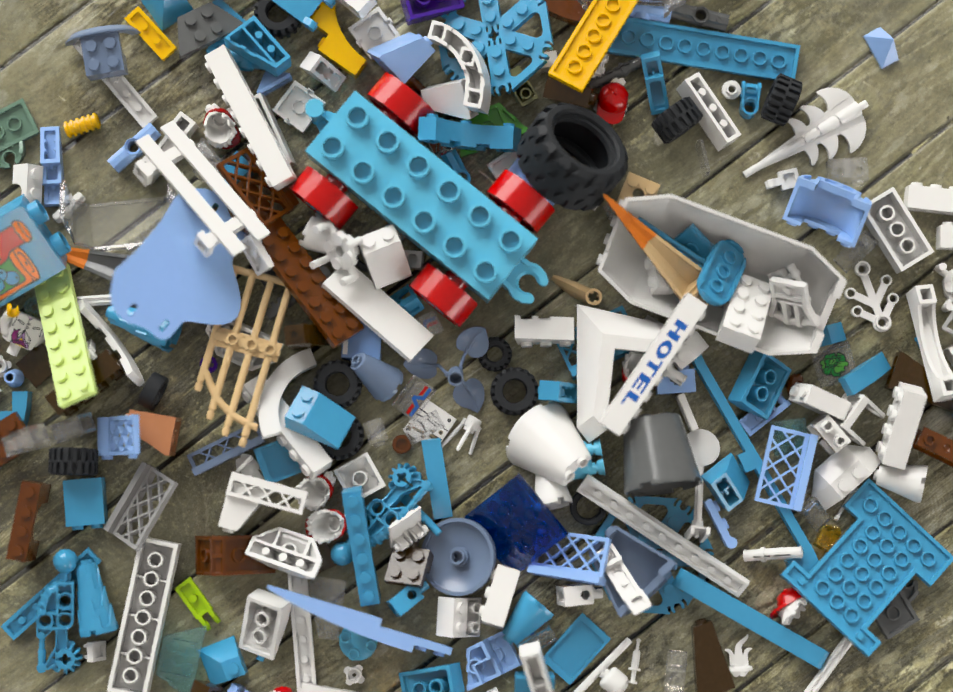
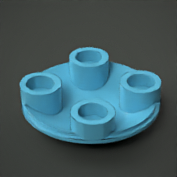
M345 628L339 635L340 648L350 660H365L377 648L378 641Z

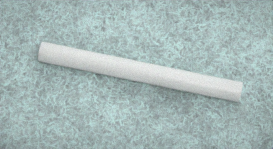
M626 637L573 692H584L600 676L602 671L608 668L625 651L632 641Z

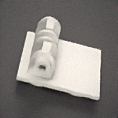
M420 506L415 510H410L405 517L394 521L390 525V548H394L396 552L404 551L413 544V541L417 542L418 539L427 535L429 530L426 525L422 526Z

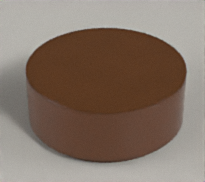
M398 435L394 438L392 446L395 452L405 454L411 449L412 443L408 436Z

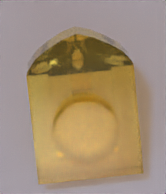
M832 524L822 526L813 545L827 553L841 536V529L839 526Z

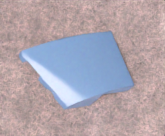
M502 631L466 648L467 691L522 665L513 643L510 645L502 638L505 635Z

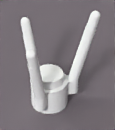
M470 414L467 419L463 418L461 423L441 443L442 448L464 426L463 429L466 432L456 450H460L469 433H474L469 450V455H472L478 435L482 429L480 427L482 421Z

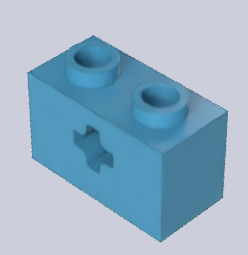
M540 380L538 400L577 404V384Z

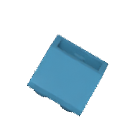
M732 453L701 475L717 503L728 512L744 500L750 481Z

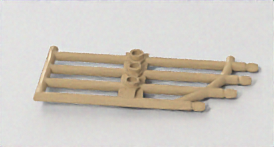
M233 265L235 276L237 274L248 276L241 299L240 312L235 319L232 330L222 328L221 325H213L195 384V391L200 392L205 381L212 397L206 419L212 420L214 418L218 405L227 415L222 429V436L227 437L229 435L233 420L244 426L239 446L245 448L250 431L254 430L257 432L259 424L253 421L271 361L277 363L283 344L277 343L291 293L277 276L266 273L257 276L254 270ZM259 279L267 283L251 335L240 333L255 280ZM274 284L285 286L270 340L259 338ZM215 346L226 349L216 385L208 369ZM235 351L245 354L230 406H228L220 395L233 352ZM253 356L264 360L247 417L244 418L237 414L236 410Z

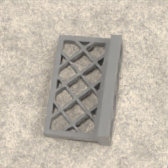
M142 461L103 529L139 552L178 483L160 472L156 467ZM157 475V482L154 483V484H151V483L153 482L155 476ZM170 483L167 491L163 492V484ZM158 487V495L152 497V489ZM147 492V499L142 501L144 495ZM159 499V505L153 509V501ZM148 504V512L143 513L142 506ZM137 509V516L132 518L133 514ZM149 516V522L146 526H143V518ZM138 521V529L133 530L132 523ZM126 526H127V532H128V533L122 535L123 531L125 530V528H126ZM139 533V539L134 544L133 536Z

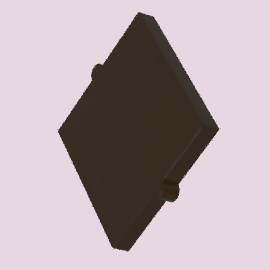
M43 343L32 349L16 363L17 367L23 372L24 378H28L35 388L39 387L52 375L48 351Z

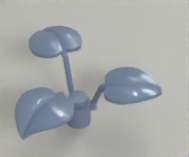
M470 327L459 334L456 340V347L464 351L459 366L451 367L448 372L440 364L436 363L437 355L435 352L427 348H422L410 362L404 361V367L411 374L422 379L435 377L437 374L436 367H438L444 373V376L448 377V382L455 386L453 390L455 402L476 413L480 411L484 402L483 384L476 378H470L465 382L462 368L467 354L472 358H479L487 352L489 340L484 327Z

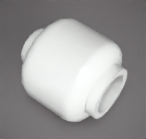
M617 667L605 668L599 676L601 678L599 684L606 692H624L629 685L627 683L628 677Z

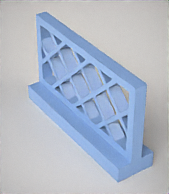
M771 425L754 501L802 511L818 435ZM775 430L783 432L786 437L785 440L778 444L773 438ZM796 435L804 437L803 444L798 448H795L790 440ZM788 441L793 451L784 456L779 446ZM776 448L782 458L772 463L769 453ZM796 453L799 462L794 467H791L786 458ZM784 460L789 470L780 475L774 465ZM772 467L777 477L768 482L764 476L765 471ZM791 471L795 477L794 483L787 486L782 476ZM780 479L785 488L775 493L770 484ZM768 486L773 496L768 499L759 498L761 489ZM786 490L790 495L789 505L781 503L777 497Z
M539 528L531 565L528 564L527 572L535 576L605 587L606 579L604 575L612 539ZM544 533L550 534L553 539L547 545H544L542 542ZM566 536L570 543L562 548L558 541ZM581 539H585L588 546L580 551L576 543ZM598 542H605L604 550L597 553L593 546ZM556 544L560 551L551 556L547 549ZM573 546L577 554L569 559L565 551ZM591 548L595 556L587 562L583 554ZM545 551L549 559L544 563H538L539 555ZM562 554L566 562L561 566H557L554 560ZM580 557L584 565L579 569H575L572 562ZM598 559L601 564L599 572H594L589 565Z

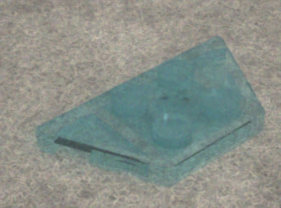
M206 626L168 634L163 638L156 675L162 680H166L172 688L180 692H191L193 681L196 679Z

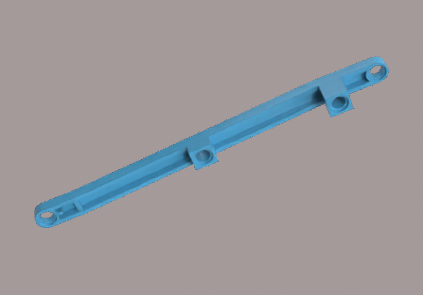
M699 355L692 361V364L743 451L735 455L744 473L754 470L759 479L763 461L711 374L702 355ZM766 470L764 476L769 482L773 479L768 470ZM775 482L771 483L770 485L774 492L778 493L779 489ZM766 486L764 489L770 498L773 494L769 487ZM782 494L777 496L781 503L787 504ZM775 506L795 543L803 548V558L784 560L786 566L788 567L792 561H795L809 573L819 562L814 549L792 511L788 508Z

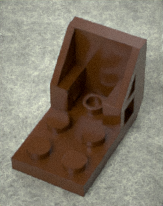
M254 535L195 536L197 575H249L276 573L274 568L268 567L245 555L250 540Z

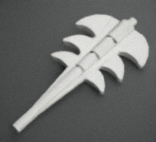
M825 88L817 91L816 94L824 100L827 111L824 113L821 109L810 105L800 106V109L809 119V125L806 126L800 120L790 118L787 123L792 127L795 135L760 162L742 172L743 176L747 178L765 167L802 151H805L810 165L814 166L819 155L817 145L820 143L825 147L828 159L832 160L838 149V135H842L848 143L849 153H853L865 138L866 122L862 115V110L868 107V103L864 100L858 104L849 93L839 88Z

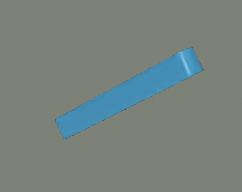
M680 568L672 583L678 589L820 670L829 655V652L683 568Z

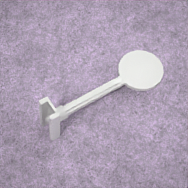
M696 429L689 432L687 436L701 476L704 474V467L714 463L718 458L720 445L716 436L710 431ZM702 478V484L695 487L692 526L684 533V538L689 540L694 536V538H699V543H703L710 536V527H703L702 521L704 482Z

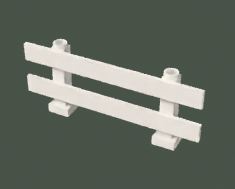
M173 120L160 127V130L174 145L167 151L163 152L149 135L135 142L149 159L146 163L142 159L135 162L133 173L146 187L152 183L154 175L161 173L210 230L207 234L203 230L197 233L194 245L205 258L212 255L214 247L220 243L232 257L244 251L246 247L235 236L236 233L244 228L248 230L257 242L270 235L268 229L257 218L256 213L248 208L197 149L194 141L189 139ZM185 158L235 217L224 223L174 164Z

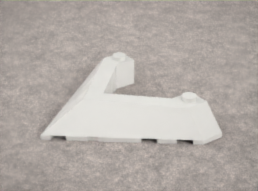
M577 304V429L588 443L607 430L598 422L610 405L609 397L614 351L623 350L645 353L664 324ZM697 331L690 338L686 337L683 342L685 344L684 348L679 354L676 352L672 358L674 360L673 364L679 371L684 369L709 347Z

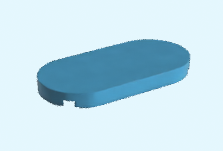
M721 240L712 247L697 279V289L700 296L713 306L724 305L732 298L746 268L747 261L743 255L744 251L733 240Z

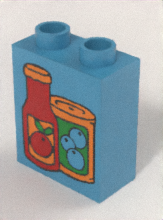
M24 194L0 207V307L66 269V254L71 252V247L60 231L52 235L44 222L49 220V216L43 205L37 199L30 203Z

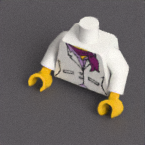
M10 303L7 304V310L0 318V331L2 337L10 342L6 352L17 357L21 347L31 351L33 347H37L45 342V337L40 319L19 311L18 305L16 308H12Z

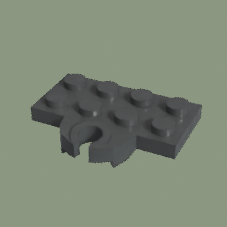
M917 580L911 581L907 587L904 586L874 620L886 640L919 621L917 614L910 604L919 593Z

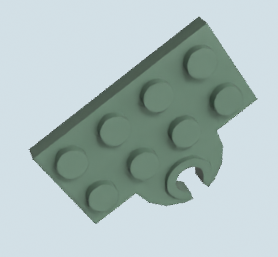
M23 98L0 109V168L12 169L11 165L6 162V156L10 153L15 155L14 161L16 164H20L26 152L24 142L40 134V130Z

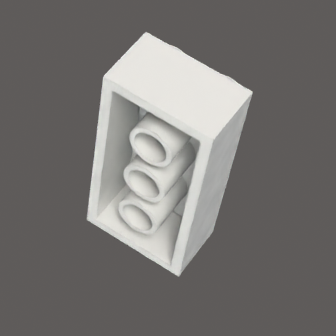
M894 187L871 200L872 206L865 225L896 274L906 270L934 252Z
M742 274L732 298L725 305L716 336L717 341L750 354L753 353L760 341L771 301L769 283Z
M899 382L898 387L895 386L892 393L894 398L893 404L888 406L887 416L889 417L887 423H883L881 429L883 437L877 443L876 452H878L877 454L882 464L905 470L927 395L922 387Z

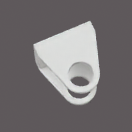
M844 393L841 398L851 402L850 408L844 421L833 420L850 440L864 447L866 443L850 429L864 408L882 419L886 415L865 395L856 393L855 395L847 396Z

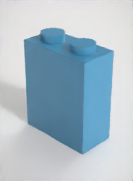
M105 477L63 480L66 527H72V530H82L84 525H91V529L103 528V524H106L108 521Z

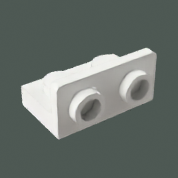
M251 234L241 240L242 244L246 247L243 252L257 276L271 270L275 266L261 240L257 242Z

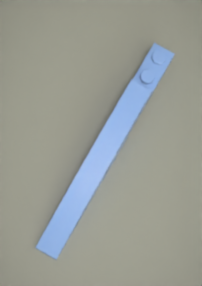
M267 585L268 590L298 607L375 641L412 652L414 645H416L415 649L424 652H426V649L434 650L433 654L444 657L445 654L451 655L453 648L448 645L380 626L382 622L380 617Z

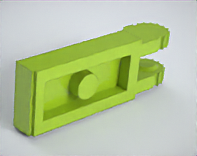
M189 577L174 588L196 620H199L207 631L211 629V625L203 617L207 612L217 624L221 622V619L213 610V606L192 577Z

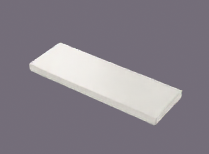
M357 268L359 279L345 286H341L339 280L350 275L348 269L336 270L322 284V287L405 360L410 362L433 338L434 335L383 290H376L374 283Z

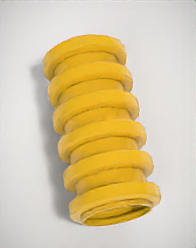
M92 113L91 116L88 114L87 117L82 116L81 119L75 118V121L70 120L69 123L66 121L63 124L65 133L69 138H72V135L78 136V133L81 135L84 132L88 133L89 130L95 131V128L101 129L100 119L96 113Z

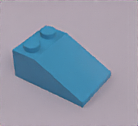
M302 385L285 415V427L338 450L352 426L355 416L321 393Z
M460 662L399 673L402 692H465Z

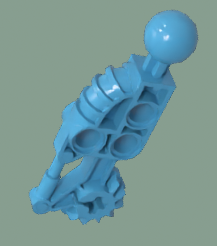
M405 463L404 466L398 464L397 470L391 468L392 472H394L393 475H388V478L392 479L388 483L391 491L382 500L374 499L366 507L367 520H370L368 530L371 547H375L376 544L381 545L385 539H389L390 521L393 517H396V520L405 517L416 503L433 489V484L427 480H422L421 473L416 472L417 468L414 465L410 466L409 463ZM405 477L406 480L413 485V487L410 484L404 482L403 478ZM418 490L406 507H396L405 495ZM382 505V511L377 513V508ZM349 538L345 542H338L333 545L330 553L331 559L335 564L345 566L353 561Z
M62 549L56 552L53 558V565L60 572V578H57L51 585L44 587L45 590L40 593L41 599L38 601L36 635L39 638L37 665L39 673H44L51 668L57 673L60 672L61 668L64 669V674H67L68 668L74 672L75 666L80 667L81 662L79 660L83 658L82 654H78L81 648L77 647L74 649L75 641L68 640V629L72 627L75 620V578H72V571L78 565V557L72 550ZM68 596L71 602L63 603L60 598ZM47 615L51 618V621L44 623L41 620V616ZM62 615H68L71 618V621L65 623L61 620L60 617ZM55 630V647L46 661L45 637ZM63 654H67V657H69V659L65 660Z

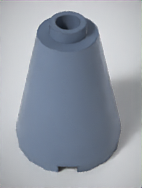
M365 353L356 354L351 360V368L374 399L385 402L398 392L396 388L398 384L402 385L403 373L397 367Z

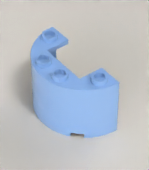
M811 175L799 176L782 219L786 220V223L791 226H801L805 222L811 228L826 230L825 233L831 236L838 235L836 241H839L842 246L855 248L872 206L868 197L863 199L861 192L828 178L818 176L816 179H811Z

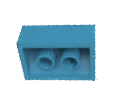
M754 350L752 354H749L727 400L743 411L768 420L792 369L774 356Z

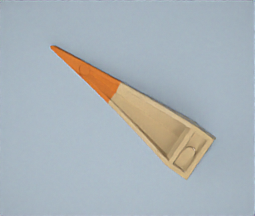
M603 194L604 199L677 298L681 300L686 293H690L708 306L709 304L700 296L697 289V279L702 268L662 239L608 195Z

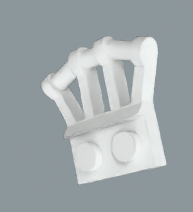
M774 276L769 280L772 303L768 316L780 319L785 325L795 324L800 328L807 325H820L821 318L818 314H815L810 304L811 296H809L808 283ZM779 303H781L782 312L778 310ZM790 305L794 307L795 317L791 314ZM802 308H803V310H804V312H805L807 318H805V317L803 316Z

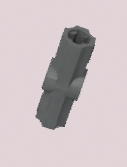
M676 1L673 4L671 19L691 23L695 27L703 26L726 32L730 17L727 14L708 10L704 6L695 7ZM701 13L705 19L698 20L695 14Z

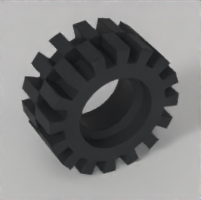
M489 337L488 350L492 347H498L502 351V358L497 362L489 360L486 352L482 357L478 358V361L488 371H501L509 365L512 358V349L503 338Z

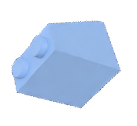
M409 32L370 48L367 53L385 72L393 75L405 84L435 52V49L431 46L433 44L431 40L426 36L422 37L419 33Z

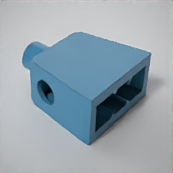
M424 581L423 588L405 586L385 603L396 617H401L424 598L422 593L429 589L430 586L426 581ZM409 592H412L414 595L412 599H409L407 596Z

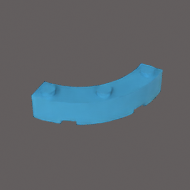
M431 113L426 114V117H419L418 140L429 144L441 143L443 147L485 151L486 148L496 149L497 152H517V145L521 139V129L515 127L513 123H504L503 126L472 124V121L462 120L461 122L446 120L438 117V114Z

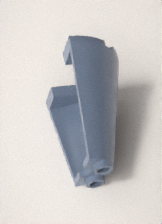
M616 525L610 526L604 532L605 538L612 539L611 544L613 543L624 565L648 599L673 575L670 571L672 569L675 571L678 567L674 560ZM598 542L593 546L596 552L604 548L605 542ZM590 549L588 553L592 559L595 556V554ZM597 559L593 564L597 572H599L601 564ZM605 572V589L620 618L630 614L631 611Z

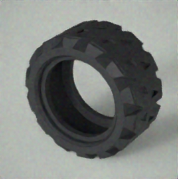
M571 103L551 104L545 107L526 130L517 145L519 167L532 187L554 204L574 211L579 209L587 211L600 206L605 200L603 194L609 195L625 176L628 169L627 151L616 131L599 115ZM565 151H567V152H569L570 154H572V155H573L575 158H577L581 163H579L578 161H576L575 159H573V158H572L571 156H569Z

